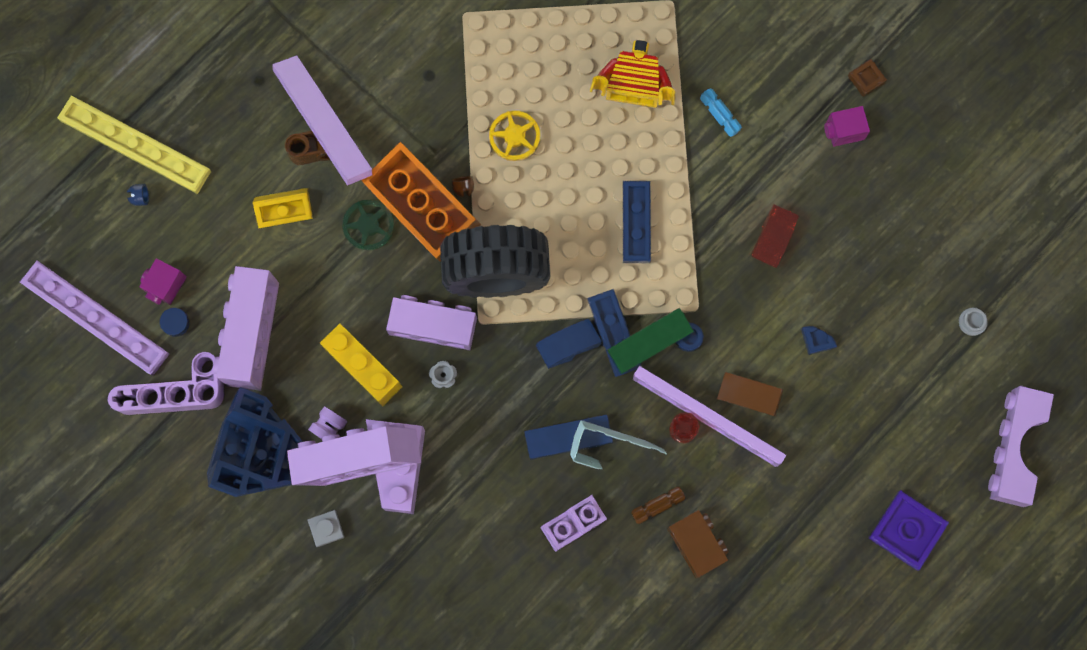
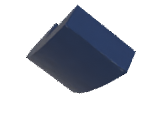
M586 319L539 341L536 347L549 369L573 360L577 354L599 347L602 341L591 321Z

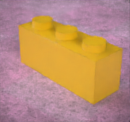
M341 324L320 342L323 348L382 407L402 388L400 382Z

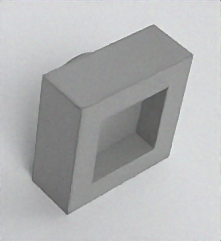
M335 510L308 519L316 547L345 538Z

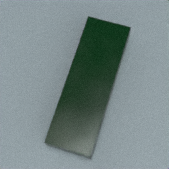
M679 307L607 349V352L620 374H623L694 331Z

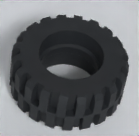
M515 225L478 226L472 229H463L460 232H453L450 236H446L440 245L442 285L447 291L452 294H458V296L492 298L522 295L523 293H531L534 290L542 289L543 286L547 285L551 277L548 240L544 233L539 232L535 228L529 229L526 226L517 227Z

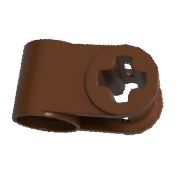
M312 131L292 134L286 139L285 149L290 161L296 165L330 160ZM298 145L305 146V150L302 153L296 154L292 152L293 148Z

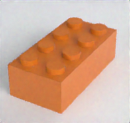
M401 142L372 169V176L361 180L440 262V245L446 236H450L453 232H460L463 229L481 226V223Z

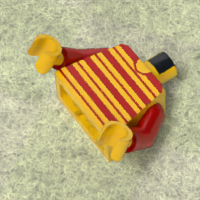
M635 40L632 52L621 51L618 58L611 59L599 72L598 76L592 79L590 92H593L594 89H599L602 91L601 96L606 95V100L657 108V103L662 105L663 100L671 101V105L675 104V90L672 88L668 74L663 66L658 65V57L648 55L649 43L646 41Z

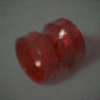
M679 413L670 423V436L677 443L685 444L691 442L698 434L699 421L691 413Z

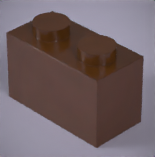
M699 510L667 528L695 578L701 577L728 561L725 555L729 553L722 539L716 540L711 532L714 526L706 513L702 515Z

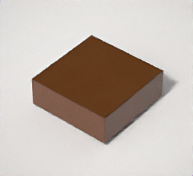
M872 59L848 74L849 79L863 97L887 81Z

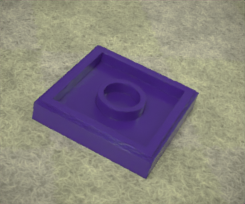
M900 490L869 536V539L919 571L949 522Z

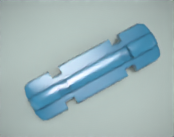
M710 88L701 94L700 100L705 106H709L708 110L721 126H725L724 130L730 137L736 135L742 128L737 119L733 120V114L721 99H717L718 95L713 89Z

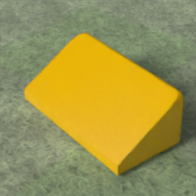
M308 188L259 196L253 200L258 228L313 219Z

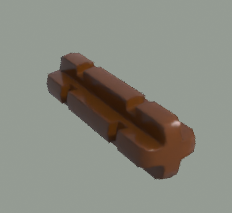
M677 486L669 490L668 494L664 493L648 501L644 507L639 506L633 509L631 513L636 523L641 524L648 520L649 516L654 517L671 508L672 504L676 505L684 501L685 495L682 489Z

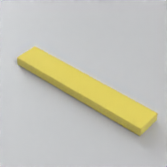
M73 96L69 98L57 117L68 126L196 194L199 193L211 173V170Z

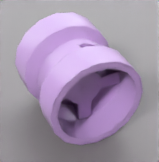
M324 406L319 413L320 418L317 422L312 423L308 430L322 439L324 436L336 435L338 430L344 428L347 421Z

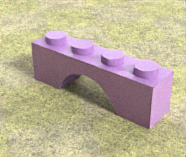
M1022 386L1013 389L1007 394L1005 400V409H1008L1006 420L1003 419L999 430V435L1002 436L1001 446L997 447L994 455V463L997 464L996 472L992 474L988 485L989 491H992L990 499L1021 507L1033 504L1038 477L1030 472L1023 463L1020 454V444L1029 428L1049 421L1054 394Z

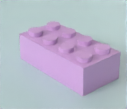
M235 266L234 274H231L229 277L228 289L231 291L230 300L225 302L223 310L226 323L225 328L221 329L219 333L218 343L221 346L220 356L215 358L213 367L216 378L229 387H242L261 391L279 282L269 270Z
M382 422L371 425L372 430L364 431L363 428L346 431L347 436L340 437V435L322 437L323 442L320 443L315 441L298 443V448L287 451L292 485L326 486L420 464L421 457L417 431L413 428H405L404 424L389 425V422Z

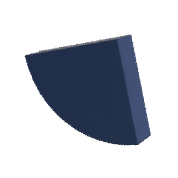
M813 326L801 328L809 355L837 347L835 340L826 332Z

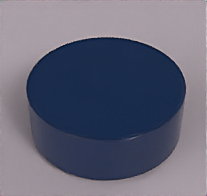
M169 308L160 317V327L169 336H181L189 328V318L179 308Z
M689 323L694 332L676 342L677 346L683 351H695L703 342V332L694 323Z

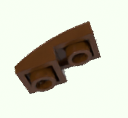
M725 372L717 399L776 416L783 389Z

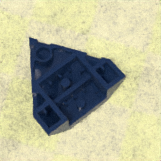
M242 387L238 389L221 425L207 470L208 487L238 497L292 485L287 451L298 448V443L303 441L286 420H281L271 408L273 405L267 397Z

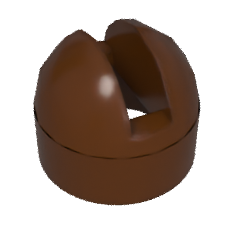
M463 176L451 180L454 193L459 197H464V191H466L468 196L474 191L473 176Z

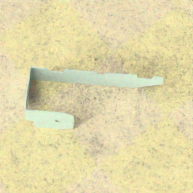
M582 420L574 435L570 453L574 462L602 469L599 460L577 453L584 429H589L667 454L664 449L645 440Z

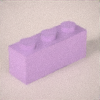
M402 295L401 299L393 297L386 328L389 335L471 350L477 321L476 313L471 312V308L459 305L455 306V309L444 307V303L429 300L428 304L417 302V298Z

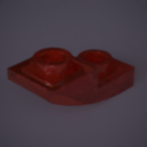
M773 204L761 228L763 231L751 256L777 268L792 236L799 215Z

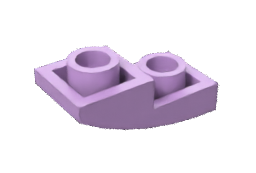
M591 495L544 524L541 529L556 552L607 520V518Z

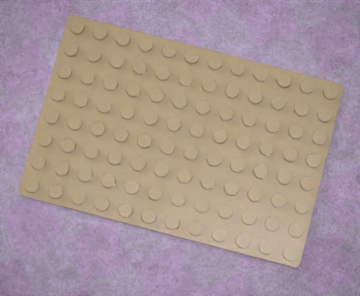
M671 0L464 13L462 19L470 173L474 181V191L472 192L473 216L483 227L491 225L526 226L529 229L535 228L539 232L544 233L549 244L551 275L546 286L531 293L507 297H477L479 323L486 325L594 318L587 298L611 289L615 291L623 316L669 314L679 307L683 313L697 311L699 302L674 3ZM635 40L646 41L649 43L648 55L658 57V65L663 66L668 74L672 88L675 90V104L671 105V101L663 100L662 105L657 103V108L606 100V95L601 96V90L594 89L593 92H590L592 79L598 76L599 72L611 59L618 58L621 51L632 52ZM507 111L527 113L539 126V145L536 151L524 160L509 161L503 159L491 147L489 139L490 127L498 116ZM512 116L514 123L523 126L530 123L522 117ZM508 118L502 120L496 126L495 131H505L509 126ZM534 127L525 132L526 140L532 146L536 139ZM493 136L498 149L505 153L507 144L504 138ZM523 145L513 147L509 155H521L530 149ZM623 181H650V263H623Z

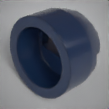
M146 184L130 186L127 193H130L132 197L127 198L128 201L135 206L148 205L149 193Z

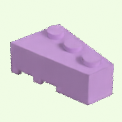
M366 419L367 429L372 430L371 425L384 421ZM389 422V425L401 424V423H392V422ZM404 424L405 428L416 429L420 457H422L425 429L423 426ZM421 463L376 474L381 505L385 511L414 514Z

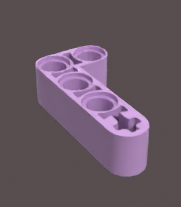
M202 352L197 354L192 361V381L117 386L110 391L108 403L111 408L126 415L213 409L221 405L224 399V383L216 378L213 368L207 373L202 372L203 364L206 361H213L214 367L216 358L209 352ZM208 388H213L214 396L210 400L204 401V391ZM185 390V399L180 403H176L175 395L177 392ZM157 392V401L152 405H148L147 398L149 394ZM125 395L137 400V402L133 400L124 401L123 405L120 404V400H124Z

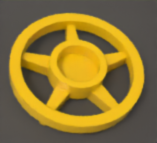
M507 111L498 116L492 123L489 131L490 144L495 153L503 159L509 161L524 160L531 156L539 145V126L527 113ZM512 116L522 117L530 123L523 126L514 123ZM508 118L509 126L505 131H495L496 126L502 120ZM532 127H534L536 132L533 146L526 140L525 134ZM493 136L504 138L507 144L505 153L498 149ZM523 145L530 149L521 155H509L513 147Z

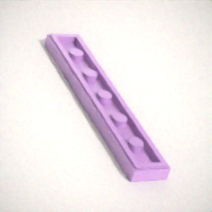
M298 56L273 64L275 75L347 186L372 176V168Z
M39 261L33 264L20 281L21 284L151 376L156 373L168 357V352Z
M641 366L635 372L633 377L635 382L771 465L778 467L786 457L784 453Z

